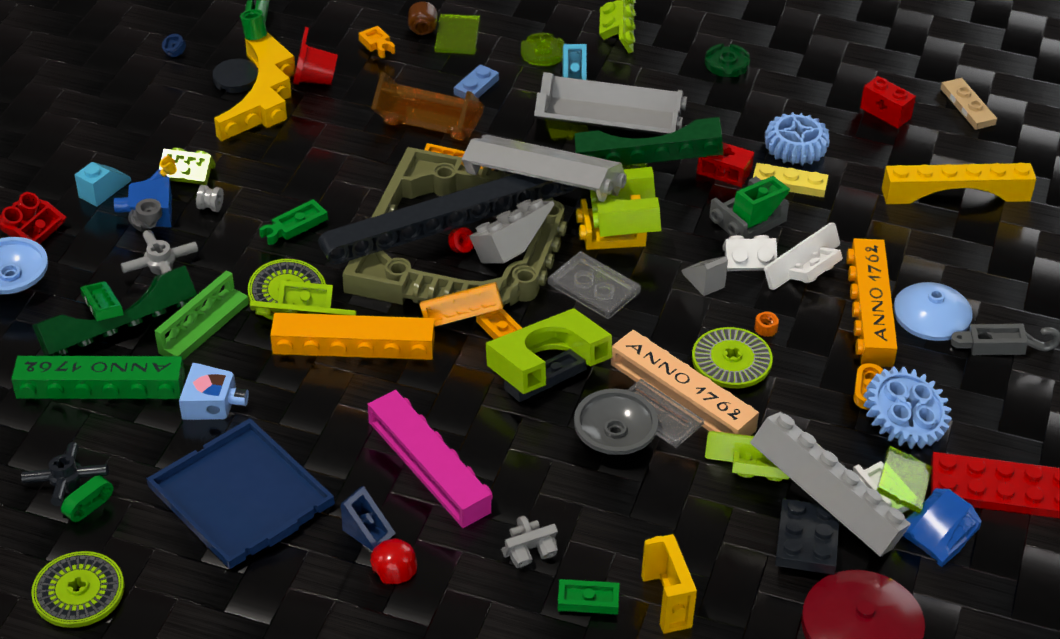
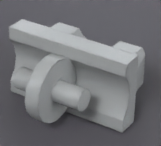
M525 516L518 517V526L510 529L512 538L506 539L505 547L501 549L504 557L510 556L516 568L531 563L532 557L529 549L537 547L542 559L553 557L558 551L555 540L558 532L555 524L540 528L537 520L529 523Z

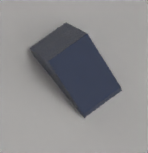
M364 486L360 487L341 503L343 531L373 551L381 542L389 540L396 534Z

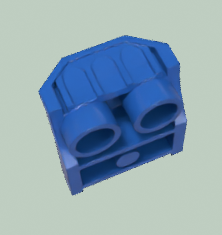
M935 488L931 496L906 518L911 525L903 536L937 560V564L943 567L961 551L968 540L980 529L982 521L973 506L953 491Z

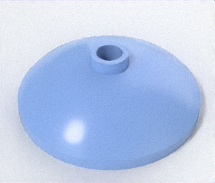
M1 238L0 295L14 294L32 287L47 271L48 258L46 251L40 244L27 238Z
M922 282L904 288L896 296L893 306L894 316L901 327L917 337L933 341L950 340L954 332L967 331L973 314L969 302L962 294L947 285L935 282Z

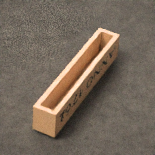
M632 330L612 345L610 365L708 431L749 436L756 432L758 411L712 382L708 377L692 369L688 364L671 355L667 350L657 346L647 337Z

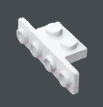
M827 224L766 265L764 271L769 289L775 290L790 279L799 280L803 283L813 282L817 279V276L832 269L836 263L843 259L841 250L835 249L840 245L836 224Z

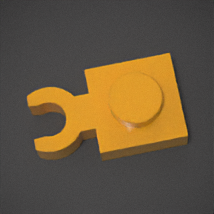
M379 26L359 33V41L370 51L378 50L379 57L385 58V51L395 54L394 43L390 41V36Z

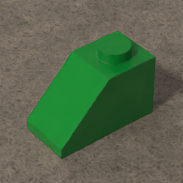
M774 176L766 178L736 191L733 212L748 224V228L766 221L788 195L790 188Z

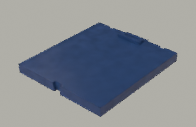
M251 418L206 443L201 451L197 452L194 450L146 478L148 487L229 569L246 560V556L254 555L268 545L271 547L297 531L300 525L312 519L315 513H321L335 504L334 496Z

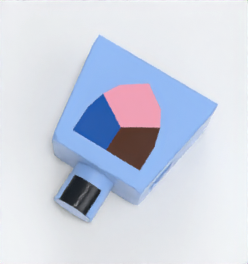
M192 363L179 399L182 419H225L228 417L232 404L247 405L248 389L236 388L234 374L230 371Z

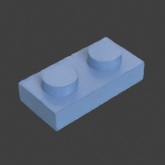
M479 65L454 87V95L471 103L475 102L499 80V72Z

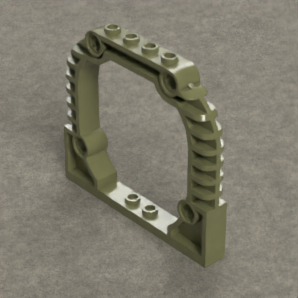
M407 147L372 217L397 210L402 197L413 199L432 192L439 196H444L504 178L511 174H506L502 170L498 172L492 171L488 167L484 169L479 168L477 175L468 174L462 157ZM553 198L544 200L553 201V208L530 242L523 260L515 261L508 265L503 276L500 278L486 281H470L411 269V264L408 260L403 258L392 259L384 251H379L348 262L343 272L344 293L401 305L408 298L413 299V303L419 304L421 301L496 282L503 305L510 302V306L518 301H531L537 296L540 287L545 286L548 276L547 269H552L554 252H559L560 237L566 234L567 222L564 221V206Z

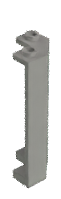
M543 72L541 92H537L534 116L537 119L666 135L682 128L683 117H680L681 110L685 111L687 97L683 96V90L675 92L554 76L553 73Z
M487 134L483 135L481 139H471L462 157L468 174L477 175L480 166L482 168H493L596 191L598 201L601 202L605 201L608 194L618 196L620 189L624 188L627 180V175L624 173L622 163Z

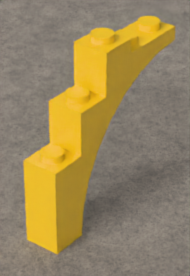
M268 32L265 37L258 40H247L245 38L247 57L257 66L258 76L251 91L241 102L229 111L214 118L216 136L221 141L260 124L269 128L287 120L285 99L291 97L289 77L295 75L294 55Z

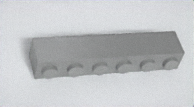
M778 412L767 417L750 443L880 557L895 547L911 525L901 511L888 505L882 499L880 493L867 487L860 481V477L854 471L846 469L838 462V458L833 453L824 450L817 444L816 439L811 434L803 432L796 426L790 416Z

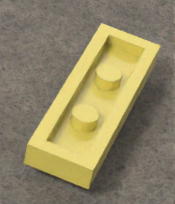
M756 163L753 177L757 176L760 180L774 176L790 188L789 192L818 197L825 196L828 180L827 174Z

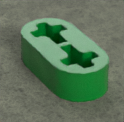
M100 475L91 478L64 500L61 512L73 522L84 519L110 498L113 492L112 483Z

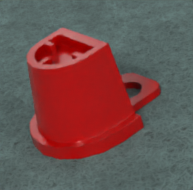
M305 27L293 84L299 85V82L331 85L338 55L306 45L309 28Z

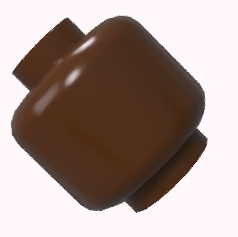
M417 2L410 7L408 25L412 32L426 35L435 30L437 10L432 4Z

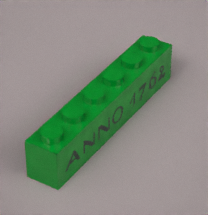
M17 356L12 384L16 399H180L185 372L182 356Z

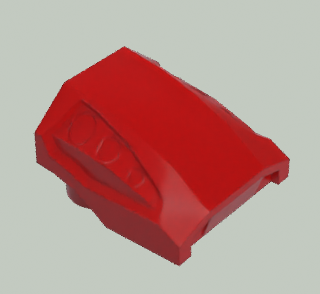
M26 191L20 195L17 202H14L12 206L6 207L0 215V230L10 237L27 238L41 244L66 221L67 217L48 201L41 200L36 194Z

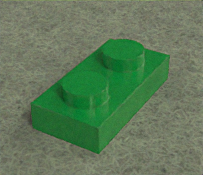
M559 579L558 611L618 614L619 583Z

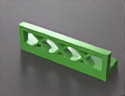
M226 270L155 330L159 354L163 356H182L184 360L249 304L248 296L234 289L233 274ZM225 285V289L220 292L222 286ZM170 331L169 336L165 338V334Z

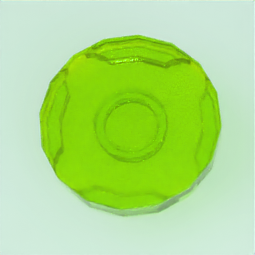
M550 33L532 34L527 37L526 41H522L521 56L525 61L533 65H555L562 61V47L565 43L561 38H554L553 34Z

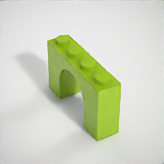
M652 167L624 169V173L627 175L624 188L620 189L618 196L608 194L604 202L598 201L596 191L590 190L594 228H599L600 237L661 231L660 207L658 197H655ZM630 195H640L641 199L630 200Z
M573 308L486 342L487 366L521 393L525 394L546 385L545 361L535 353L550 349L564 351L571 349L586 360V364L591 367L612 358V335Z

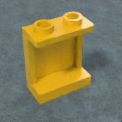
M630 195V200L641 199L640 195ZM581 199L580 208H576L577 223H581L579 225L580 240L585 241L586 250L646 246L647 232L600 237L599 228H594L592 208L588 209L586 199Z
M674 534L656 536L645 540L641 576L643 581L660 579L664 587L660 616V627L663 634L692 628L697 589Z

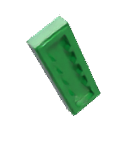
M103 281L80 288L83 299L97 321L123 315L122 306L107 282Z

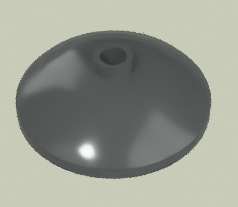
M605 389L588 395L579 403L574 414V427L579 438L592 449L606 454L623 455L643 449L654 439L658 429V416L652 404L641 395L624 389Z

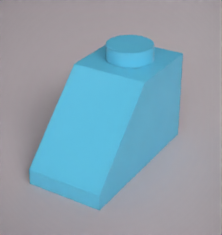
M563 44V77L586 80V44Z
M91 162L75 174L79 198L96 207L131 181L130 176L112 167Z

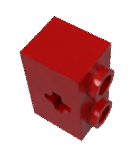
M877 76L864 86L860 108L899 128L912 118L916 96Z
M723 143L724 155L698 157L697 174L742 187L752 171L754 152Z

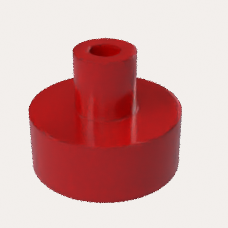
M466 227L453 229L448 237L450 248L456 253L469 252L473 248V243L469 237L473 232Z

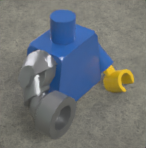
M169 155L163 157L160 161L162 170L158 169L151 178L129 185L128 197L114 198L115 213L129 212V222L141 232L153 227H171L172 192L170 179L167 174L174 175L177 172V166L175 165V160Z

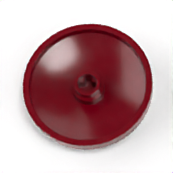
M847 570L837 572L834 575L831 574L821 579L811 588L803 605L801 621L806 639H923L925 632L923 612L914 596L895 580L871 571Z

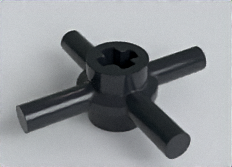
M70 442L64 455H59L49 462L48 470L22 472L21 481L22 483L49 481L50 484L55 486L51 504L61 506L65 493L73 492L80 487L81 478L98 475L108 476L109 467L108 464L81 466L78 462H75L79 445L75 442Z

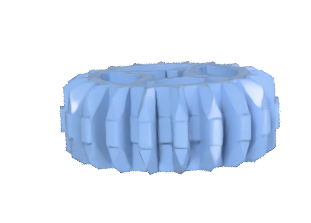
M792 112L791 115L782 114L781 117H775L774 121H770L765 132L766 148L769 149V154L775 155L777 160L782 159L783 163L791 162L792 165L794 163H799L801 166L804 163L812 165L813 161H819L821 157L825 156L830 142L829 130L825 128V124L820 123L818 118L812 119L811 115H802V112L800 115H795Z

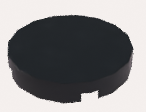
M226 60L214 68L213 83L218 89H226L228 93L249 91L257 80L258 68L249 60Z

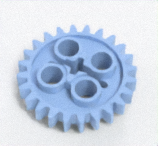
M892 367L890 371L883 369L880 374L877 373L867 385V391L863 395L867 400L863 406L870 409L866 416L875 418L871 425H880L879 434L887 432L889 434L888 440L892 441L894 438H897L899 446L907 442L909 448L912 449L917 443L919 448L923 449L926 444L932 446L935 441L938 442L949 428L948 423L952 418L948 414L951 408L944 406L948 402V398H940L939 395L943 390H935L933 388L935 381L927 383L925 381V374L919 378L915 369L908 374L905 367H902L899 372L895 367Z

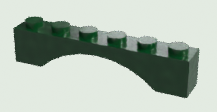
M720 117L694 120L689 125L675 132L652 138H621L599 130L575 133L577 154L620 162L622 166L724 155Z
M181 266L155 276L147 291L138 301L124 310L122 316L97 321L57 315L34 324L32 327L44 355L61 356L69 352L68 347L78 344L80 348L93 343L92 337L102 334L105 338L118 333L117 327L127 324L129 328L143 322L142 317L151 314L152 318L165 314L167 313L166 307L174 304L176 308L182 307L190 301L191 297L196 296L197 293L186 266Z

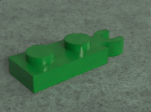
M312 199L273 218L272 225L262 226L259 229L260 237L267 236L268 245L275 244L282 236L288 240L328 220V212Z

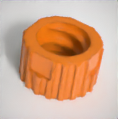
M772 312L759 313L756 316L754 329L761 336H773L778 331L779 319Z

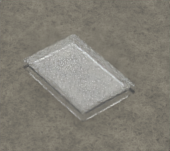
M581 251L548 277V284L607 319L611 318L640 292L641 285Z

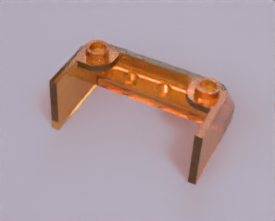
M381 72L371 109L384 118V123L397 126L398 123L451 134V138L464 141L465 138H470L483 114L484 105L470 91L466 92L465 99L399 85L386 73Z

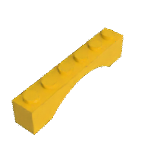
M1031 163L886 166L882 191L886 204H911L934 192L956 188L988 191L1006 202L1031 201L1036 176Z

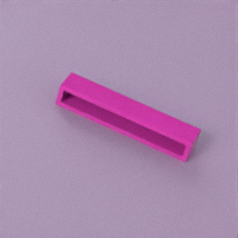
M394 390L368 403V417L372 427L462 528L491 513L493 495L486 484H482L476 478L474 471L461 462L457 452L454 449H450L444 443L442 436L429 427L425 417L421 414L419 415L413 409L407 398H403L397 390Z

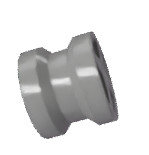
M201 185L196 197L197 208L202 210L210 208L214 212H219L223 204V189L219 187L210 189L207 185Z

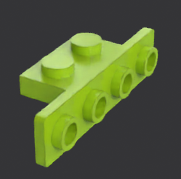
M636 0L608 2L600 7L599 34L603 40L619 34L620 41L630 54L633 52V45L635 43L634 16L636 14L634 3H636Z
M280 280L278 303L250 301V309L260 316H271V312L357 315L355 310L331 308L333 285Z
M716 431L708 432L705 452L706 459L733 462L732 473H737L742 477L750 478L756 475L764 476L771 481L789 480V477L750 443L754 436Z

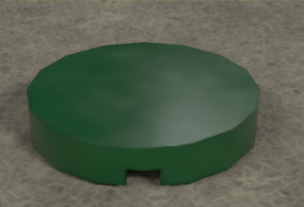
M718 44L707 50L705 65L710 72L718 76L737 77L749 69L750 55L744 48L738 45L730 44V47L724 46V44Z

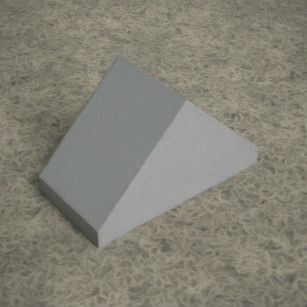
M727 256L701 261L682 269V273L703 296L725 287L728 265Z

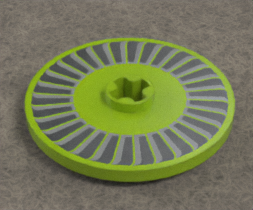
M734 327L713 329L700 336L693 346L692 362L696 371L721 387L746 388L753 386L765 379L772 367L773 357L768 344L758 335L745 329Z

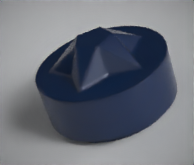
M179 34L167 36L162 43V49L169 57L179 56L186 48V42Z

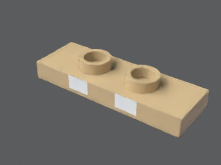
M963 78L942 82L941 90L975 130L996 125V116Z

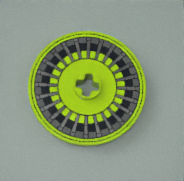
M279 259L264 264L253 273L248 283L249 301L278 303L280 280L316 284L326 283L322 274L312 265L295 259ZM271 312V316L264 317L273 320L274 313Z
M79 551L62 555L49 562L36 576L32 586L34 607L43 619L60 627L74 628L91 625L108 616L121 601L124 592L123 575L119 566L112 559L100 553Z

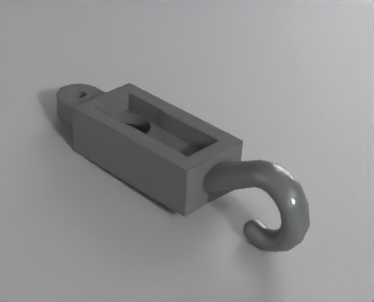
M970 324L969 331H958L952 334L951 345L956 348H971L972 355H1025L1027 346L1040 351L1055 349L1060 344V332L1051 327L1042 328L1041 333L1043 335L1051 334L1053 339L1041 342L1025 331L1024 324Z

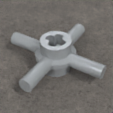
M146 230L143 233V237L148 246L144 257L121 263L123 273H127L148 266L152 273L160 275L172 270L175 258L197 252L198 247L196 242H192L171 249L166 241L156 240L153 232Z

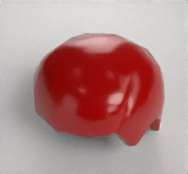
M396 538L385 540L377 545L371 553L370 562L373 572H377L383 583L400 584L408 581L416 574L418 565L416 555L411 545L405 541Z

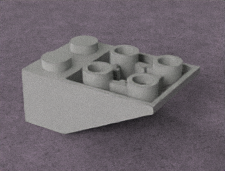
M530 199L525 200L517 205L518 209L515 211H506L496 216L497 221L491 224L486 222L476 227L477 232L469 237L481 263H505L525 252L553 208L554 202L543 201L542 199L533 202Z

